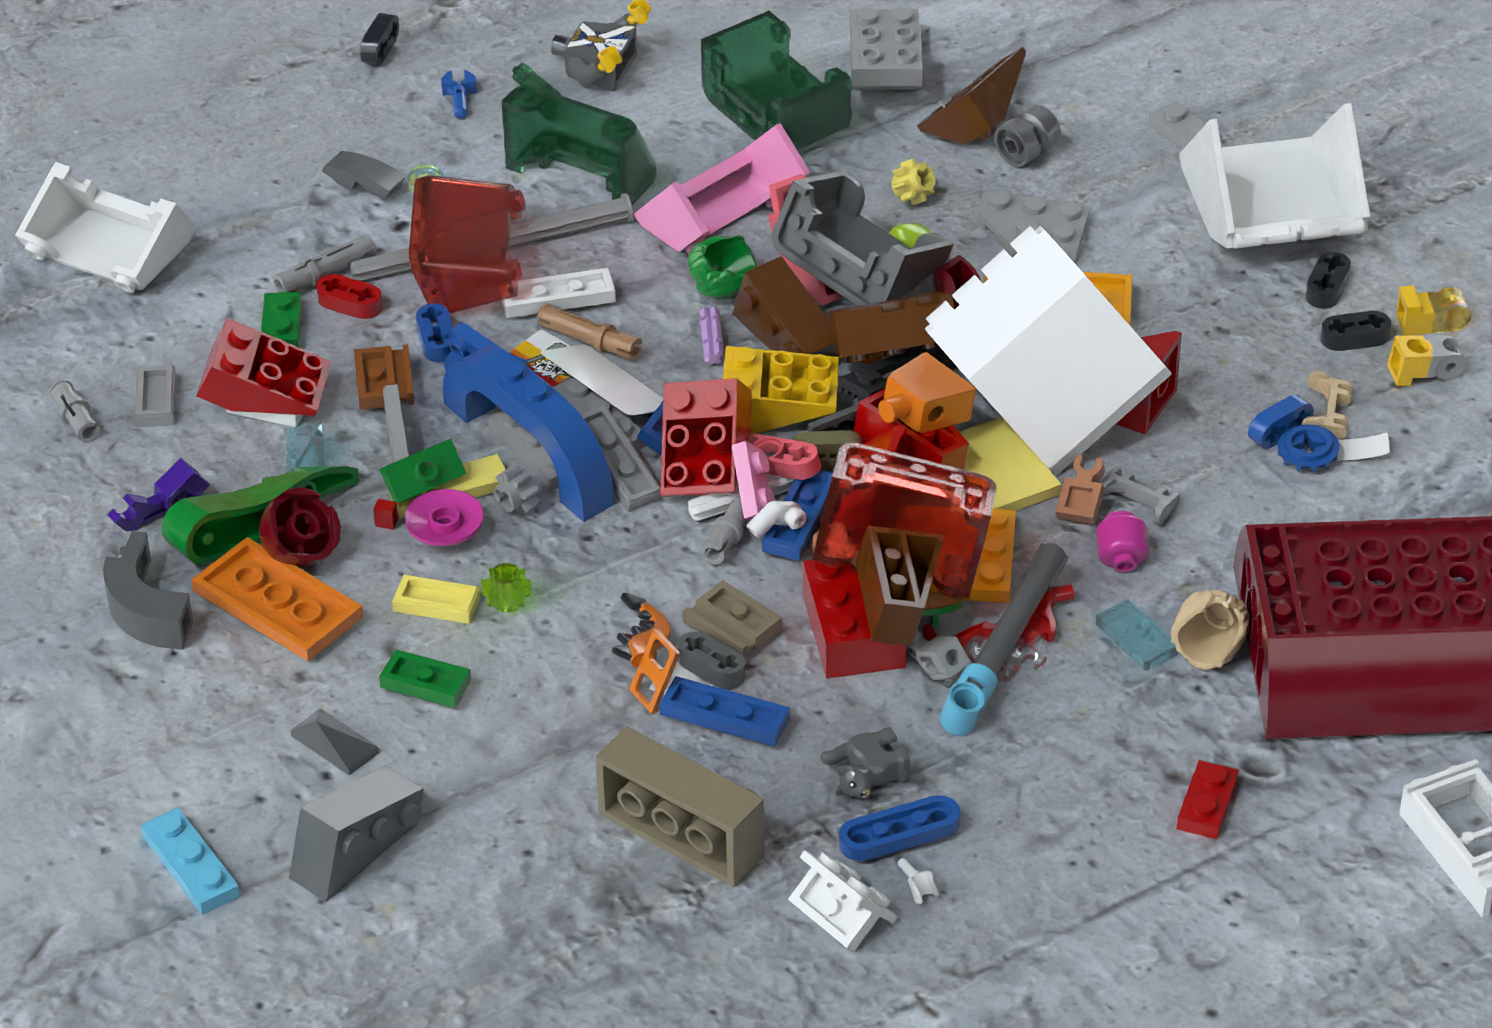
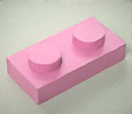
M743 441L732 445L744 519L751 521L769 502L775 501V497L768 486L766 473L769 472V462L766 454L756 446Z

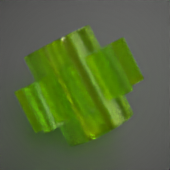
M501 563L493 569L490 568L489 579L481 580L482 595L487 597V606H494L500 612H513L520 607L523 608L524 597L532 596L531 580L526 579V570L524 568L519 569L511 563Z

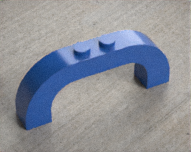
M486 346L458 360L447 368L443 379L444 405L466 423L498 406L541 443L553 462L559 482L560 503L580 520L585 522L614 505V491L610 470L604 453L591 428L577 409L564 396L519 359L500 347Z

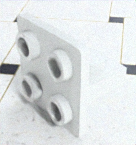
M804 850L800 855V858L810 865L811 869L788 900L846 948L855 951L879 917L893 924L897 920L898 916L887 908L891 900L874 887H868L861 882L860 879L862 877L842 862L839 864L824 852H821L816 857Z

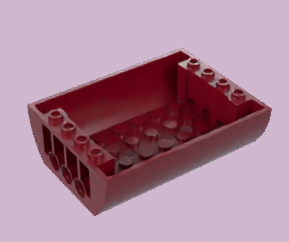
M1492 516L1251 524L1242 527L1236 544L1233 569L1239 600L1244 602L1245 608L1248 609L1250 614V630L1246 638L1266 739L1492 731ZM1463 577L1467 582H1458L1452 578ZM1381 580L1385 585H1376L1370 581ZM1330 582H1342L1344 586H1334Z

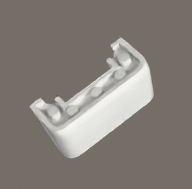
M55 162L15 234L16 238L25 246L23 251L30 257L39 261H43L44 258L51 259L110 280L120 289L133 293L134 290H143L190 243L196 230L176 203L160 198L158 203L152 201L150 206L98 189L92 180L76 181L71 177L73 171L71 167Z

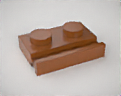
M408 344L403 345V349L392 350L391 346L354 349L360 410L383 408L384 386L398 384L400 402L408 401L409 405H415Z

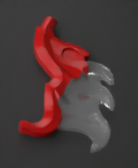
M1072 584L1052 587L1050 592L1046 591L1000 670L1004 672L1002 676L1004 683L1016 676L1021 668V664L1027 659L1034 660V670L1044 666L1047 661L1048 650L1044 640L1052 642L1056 636L1057 623L1051 608L1055 606L1056 602L1074 600ZM984 621L953 635L957 637L971 663L975 662L997 623ZM926 624L923 626V637L925 640L930 642L938 636L933 630L932 625ZM965 667L959 671L956 679H945L943 686L950 689L956 684Z

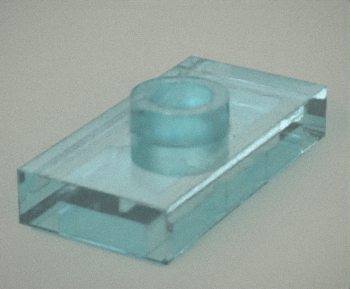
M1129 599L1096 615V626L1145 671L1178 655L1176 644L1171 642V637Z

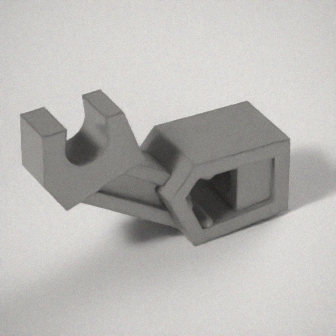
M917 628L912 645H906V653L915 658L933 680L951 678L971 663L957 637L936 636L928 642L922 638L923 635Z

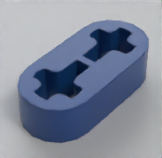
M440 304L423 305L416 312L417 332L423 354L429 361L444 362V359L452 351L448 345L450 342L448 333L453 329L449 311ZM431 321H436V325H431ZM435 341H441L442 344L437 345Z
M1298 394L1290 395L1260 412L1252 420L1248 428V437L1263 449L1272 448L1278 444L1279 437L1283 432L1291 427L1301 425L1303 419L1313 416L1314 407Z

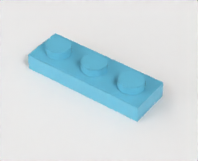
M179 807L141 824L142 836L201 915L240 897L238 884Z

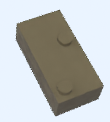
M628 726L596 755L599 814L732 887H735L764 858V798L758 796L754 791L735 784Z

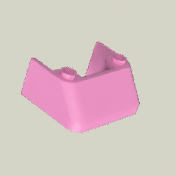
M779 123L742 151L680 185L678 181L671 184L633 215L642 228L678 253L686 250L689 255L692 247L698 242L704 241L705 237L764 203L768 208H771L772 201L769 185L799 174L806 176L810 173V170L783 126Z

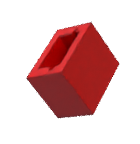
M378 498L373 508L375 527L394 530L399 520L397 502Z

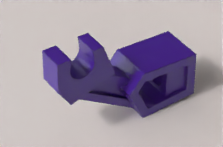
M180 458L154 483V495L145 498L144 496L127 493L123 497L129 505L127 510L117 513L112 509L107 515L123 530L136 531L140 525L165 515L168 509L176 502L184 498L201 496L210 484L194 467Z

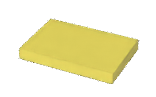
M1003 417L959 431L969 443L962 481L984 508L1017 511L1060 495L1062 484Z

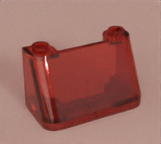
M427 175L415 179L409 261L413 275L427 304L443 305L450 314L518 296V281L522 280L523 275L518 259H512L509 253L510 219L512 221L521 219L522 211L526 210L524 195L520 189L516 190L512 184L438 175Z

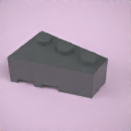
M384 766L300 807L289 879L327 902L417 824L421 815L420 806L424 788L390 767Z

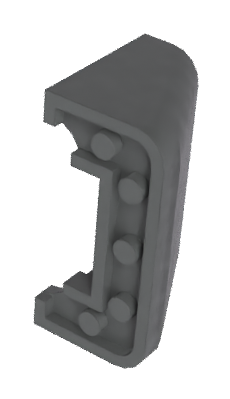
M844 171L794 180L773 229V244L781 255L855 305L859 306L902 298L931 276L934 270L944 265L948 260L954 244L937 233L923 234L917 239L913 249H911L860 215L865 202L864 189L856 179Z

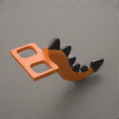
M623 592L620 597L621 600L631 610L641 611L638 617L643 620H640L639 626H632V634H617L616 638L624 645L613 646L612 653L629 660L632 666L638 667L629 691L650 713H656L680 652L669 641L671 628L664 615L647 604L644 598ZM665 646L669 651V658L663 669L656 661L657 650ZM645 674L655 684V692L651 702L640 691V685Z

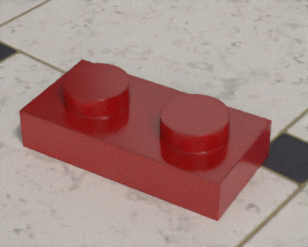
M1198 760L1177 817L1176 830L1218 839L1238 783L1239 769Z

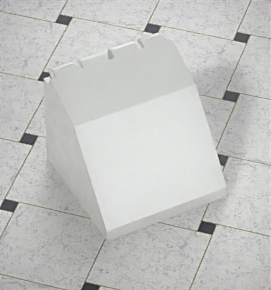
M1351 103L1344 104L1311 137L1222 148L1217 119H1211L1179 153L1181 169L1209 236L1225 248L1238 249L1261 246V244L1270 245L1295 242L1299 239L1311 240L1328 238L1333 235L1361 234L1364 231H1368L1367 221L1370 217Z
M1029 226L1010 243L1018 254L1012 258L1003 249L981 269L989 279L983 284L974 275L952 295L960 305L954 310L945 301L926 318L930 324L925 330L1047 468L1057 476L1074 461L1078 454L1081 455L1172 373L1041 226L1036 230Z

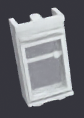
M1474 759L1461 765H1453L1444 771L1428 777L1415 779L1409 784L1404 785L1400 815L1479 915L1485 917L1490 914L1492 902V783L1479 768L1478 760Z

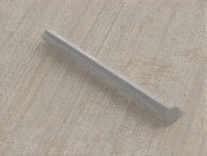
M624 193L618 199L352 261L350 263L353 279L366 281L623 219L630 222L633 221V209L627 193Z

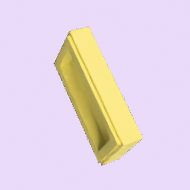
M403 575L392 600L393 612L470 624L481 598V592L478 586Z

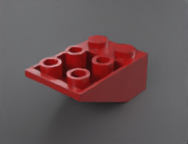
M226 318L211 347L196 397L230 411L315 416L332 361L245 324Z
M738 378L664 383L660 496L678 497L737 493L738 480L732 445L743 441L748 442L751 429L752 391Z

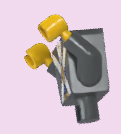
M632 1L628 6L630 14H624L613 23L585 21L580 23L572 37L555 35L551 44L552 55L565 57L567 76L578 80L583 85L591 84L614 92L637 56L636 27L637 24H645L649 18L648 13H650L651 7L647 1Z

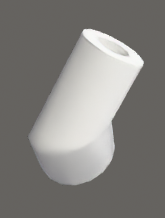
M771 501L746 527L758 539H761L773 525L790 526L792 529H799L805 524L807 516L801 509V506L793 501Z

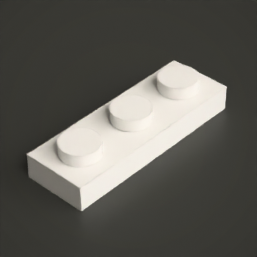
M608 268L500 283V295L507 318L537 314L546 303L565 310L616 302L615 288Z

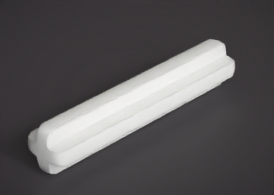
M767 474L768 486L774 496L789 491L794 481L791 478ZM739 486L737 493L702 495L691 499L688 502V511L694 521H701L725 513L732 500L740 498Z

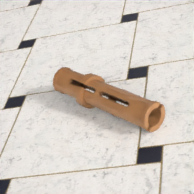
M548 303L544 304L538 312L537 318L539 320L537 324L539 326L589 343L599 352L606 353L609 351L631 361L636 360L641 353V338L622 333L609 323L598 324Z

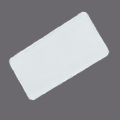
M577 345L541 351V354L627 415L655 412L663 401L660 395L590 346Z

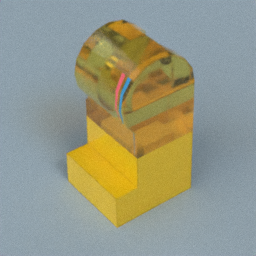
M1414 285L1399 286L1396 317L1403 336L1457 331L1466 327L1471 320L1470 308L1464 293L1459 288L1448 287L1439 292L1417 293Z

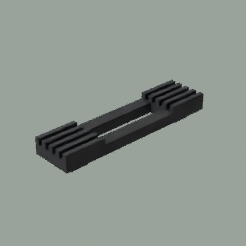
M913 346L906 349V353L886 357L840 377L838 391L842 392L845 390V395L851 394V398H858L857 401L859 402L886 388L887 378L881 377L882 375L902 367L925 352L951 370L957 368V366L941 347L921 349L920 346Z

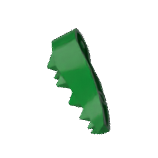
M334 465L295 467L294 471L280 476L265 477L262 479V483L241 490L184 498L168 509L161 526L162 536L168 544L197 565L215 562L246 537L258 544L262 543L259 535L260 518L269 503L287 489L303 487L314 490L322 495L319 498L321 500L333 492L357 485L359 469Z

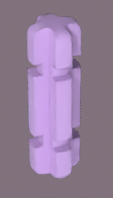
M714 306L711 308L703 307L700 310V326L702 329L704 361L708 365L714 363L720 365L724 361L720 311Z

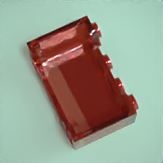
M844 444L838 452L812 560L820 561L832 568H840L843 565L850 564L854 559L855 551H860L868 526L945 535L932 583L941 594L947 597L960 596L969 599L992 515L997 489L996 483L989 477L979 473L863 444Z

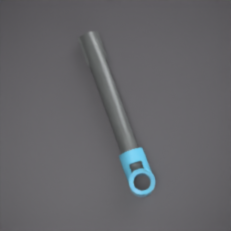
M1041 543L1022 576L1023 581L975 662L965 667L956 684L950 688L939 717L941 725L949 733L964 736L971 733L975 728L980 714L998 685V673L1046 591L1050 592L1068 561L1069 556L1065 554V551L1060 546L1053 543Z

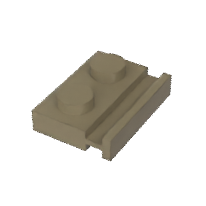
M724 580L697 599L696 605L693 608L687 607L683 610L684 622L736 650L744 656V659L747 657V652L750 649L756 650L782 629V617Z

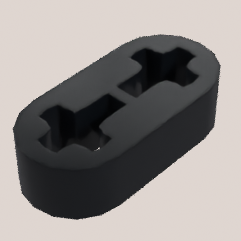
M377 14L362 39L360 48L362 62L376 65L383 63L398 37L399 17L397 15Z
M1328 252L1319 257L1307 282L1306 300L1311 306L1326 309L1338 303L1349 281L1351 261L1346 255L1338 252Z
M1380 311L1334 315L1323 321L1320 340L1324 347L1333 351L1380 346L1388 342L1390 338L1391 319Z

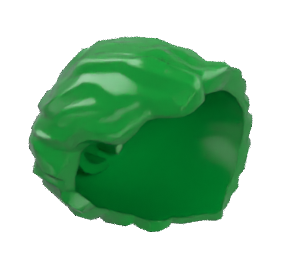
M741 235L709 237L693 246L688 257V272L696 282L697 290L716 300L734 299L737 297L744 273L757 267L754 254L745 242L744 236Z

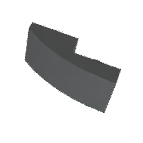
M347 151L338 153L322 169L323 173L351 191L360 184L383 201L402 186L406 177L405 174L384 162L363 154Z

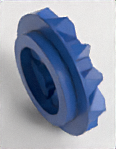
M1308 424L1298 425L1289 428L1279 437L1278 456L1283 457L1284 465H1295L1298 472L1303 468H1309L1313 473L1317 467L1329 469L1331 462L1338 460L1339 441L1330 430L1324 427ZM1307 443V446L1313 453H1307L1306 450L1303 449L1304 444Z

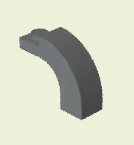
M131 531L126 547L122 546L119 550L118 558L106 557L104 561L103 576L110 614L115 623L126 634L138 641L156 647L183 650L193 624L189 593L158 590L144 583L151 564L147 532Z

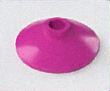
M453 489L427 492L413 500L405 513V525L408 532L420 542L434 546H450L470 539L479 531L484 519L482 506L476 498L463 491Z

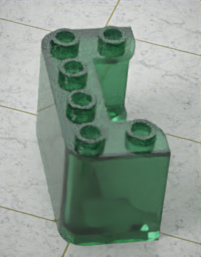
M770 10L702 38L701 80L707 99L754 141L775 125L781 123L798 150L849 127L852 118L851 90L853 86L851 77L845 71L833 67L825 72V83L817 79L805 66L799 64L789 55V40L791 38L789 26Z

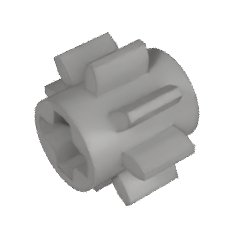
M516 464L495 477L500 485L495 487L494 496L498 504L505 511L512 512L516 510L517 514L521 515L541 503L536 495L542 491V483L532 469L524 468L521 470L520 466Z

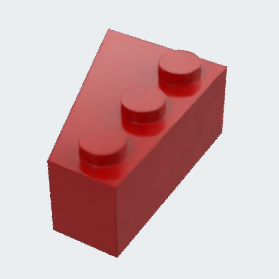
M885 389L858 402L854 432L862 437L863 443L872 440L899 424L907 426L905 469L907 476L935 494L963 480L969 443L954 425L920 433L913 430L900 419L890 423L884 421L880 416L878 406L884 400Z
M836 556L803 561V599L826 679L906 668V645L872 641L858 574L844 557Z

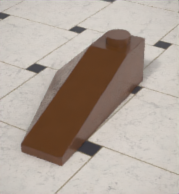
M1022 46L982 73L973 80V83L951 97L952 100L945 104V108L940 106L917 125L919 130L965 145L976 138L983 142L993 136L997 130L996 125L1006 117L1026 56L1024 47Z

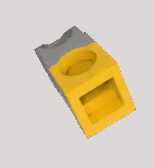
M1405 335L1394 337L1387 366L1396 386H1411L1413 378L1437 376L1442 380L1454 379L1465 371L1467 362L1456 339L1452 336Z

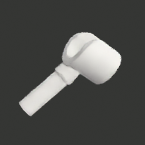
M901 858L898 861L899 868L908 877L907 881L916 904L923 903L922 896L934 894L935 897L939 896L932 872H919L915 870L905 858Z

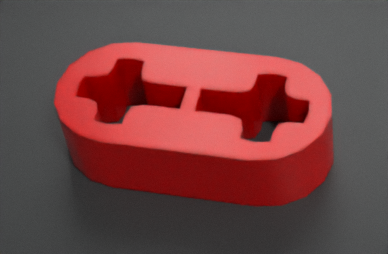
M337 274L326 275L320 278L316 284L318 303L326 309L360 319L374 318L383 309L381 290L375 285Z

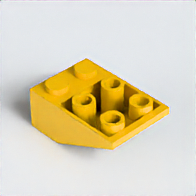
M726 346L722 379L738 378L752 391L750 433H760L836 413L839 357Z

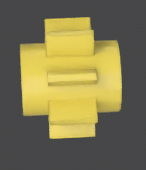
M912 158L901 162V168L892 171L894 175L891 182L892 189L901 202L911 200V203L916 205L925 202L926 196L935 192L933 189L935 175L932 169L926 165L925 161L916 164V161Z

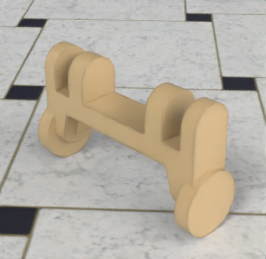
M1314 371L1309 374L1307 384L1310 389L1325 396L1327 399L1325 414L1320 417L1311 416L1303 419L1301 425L1321 426L1330 430L1337 439H1343L1347 434L1348 418L1343 414L1335 413L1336 404L1341 406L1350 404L1353 386L1348 381L1331 378L1323 371Z

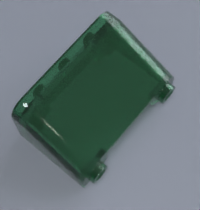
M530 84L518 86L501 101L506 169L521 174L524 171V166L527 164L539 163V168L546 169L556 160L605 177L606 191L613 192L612 200L621 198V194L627 193L632 206L655 182L657 178L656 161L633 120L534 87Z

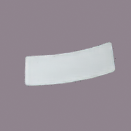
M1388 433L1357 439L1338 440L1340 449L1338 460L1336 461L1366 459L1388 454L1390 452Z

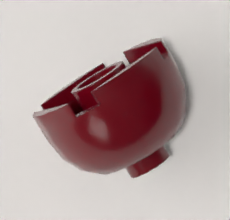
M303 487L287 489L269 503L260 518L259 535L263 548L271 558L284 564L295 565L300 569L309 568L327 558L333 549L337 547L341 535V524L338 514L332 505L327 507L319 499L322 496L321 494Z

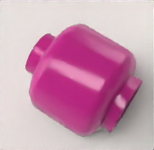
M1116 511L1107 515L1099 523L1096 529L1099 559L1104 565L1114 568L1117 572H1130L1147 559L1149 544L1147 528L1143 520L1131 512Z

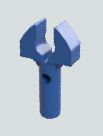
M464 69V80L457 84L453 80L452 70H450L441 78L442 96L453 95L454 115L458 119H463L468 115L467 94H477L476 76Z

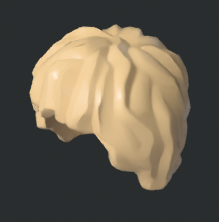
M1215 589L1194 592L1180 607L1170 633L1172 636L1171 642L1176 644V651L1182 653L1183 658L1188 659V662L1197 669L1208 670L1222 667L1233 659L1244 643L1250 630V614L1248 609L1245 608L1244 602L1237 599L1236 595H1230L1225 591Z

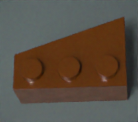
M782 256L744 273L732 315L761 342L773 351L837 357L830 320Z
M937 291L828 311L836 356L846 357L847 363L870 359L869 353L883 351L884 356H892L906 353L907 347L920 346L921 349L940 347L925 330L930 324L926 318L945 301L954 309L952 294Z
M876 526L867 527L855 563L872 641L885 644L912 645L926 605L945 535Z

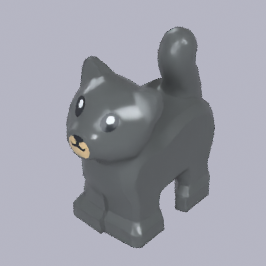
M891 727L883 728L877 732L860 733L853 736L850 741L821 754V762L825 765H835L845 759H848L850 764L837 768L840 776L839 785L836 789L837 795L864 799L870 795L872 787L882 786L896 780L902 783L909 782L910 757L903 746L893 750L890 743L896 742L898 739Z

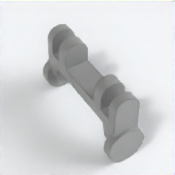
M1117 467L1111 469L1098 481V483L1103 484L1104 495L1116 492L1154 510V523L1159 526L1166 522L1169 514L1177 507L1180 501V495L1175 492L1168 497V489L1159 487L1154 491L1135 483V475L1126 472L1121 476V469Z

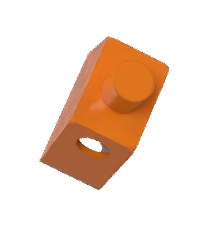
M925 352L890 373L887 378L884 400L879 403L878 409L884 421L890 423L900 419L916 432L923 433L969 421L971 419L976 388Z

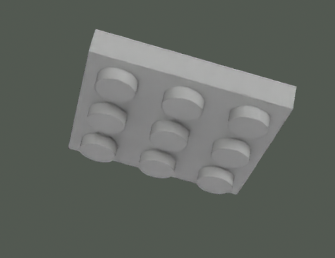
M576 378L553 387L579 413L605 404L635 450L638 451L647 446L637 438L641 429L633 421ZM503 410L489 416L488 429L527 468L532 469L538 475L549 491L559 488L555 467L541 443Z

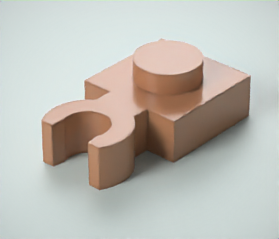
M1078 454L1073 462L1076 479L1064 478L1055 513L1057 518L1061 520L1095 525L1105 491L1103 484L1098 483V481L1105 473V466L1102 458L1097 457L1094 468L1085 470L1083 469L1085 465L1083 455Z

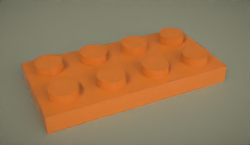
M248 537L191 579L193 592L306 661L311 660L364 617L362 605L297 566L274 560L265 551L263 546Z

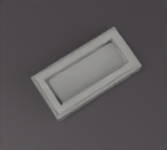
M175 366L137 368L136 427L174 425Z

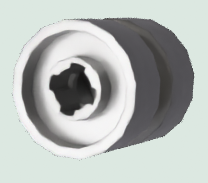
M1037 104L1029 107L1017 115V117L997 128L994 133L996 149L1000 156L1013 167L1026 165L1038 157L1039 154L1058 144L1061 139V128L1055 115L1048 108Z

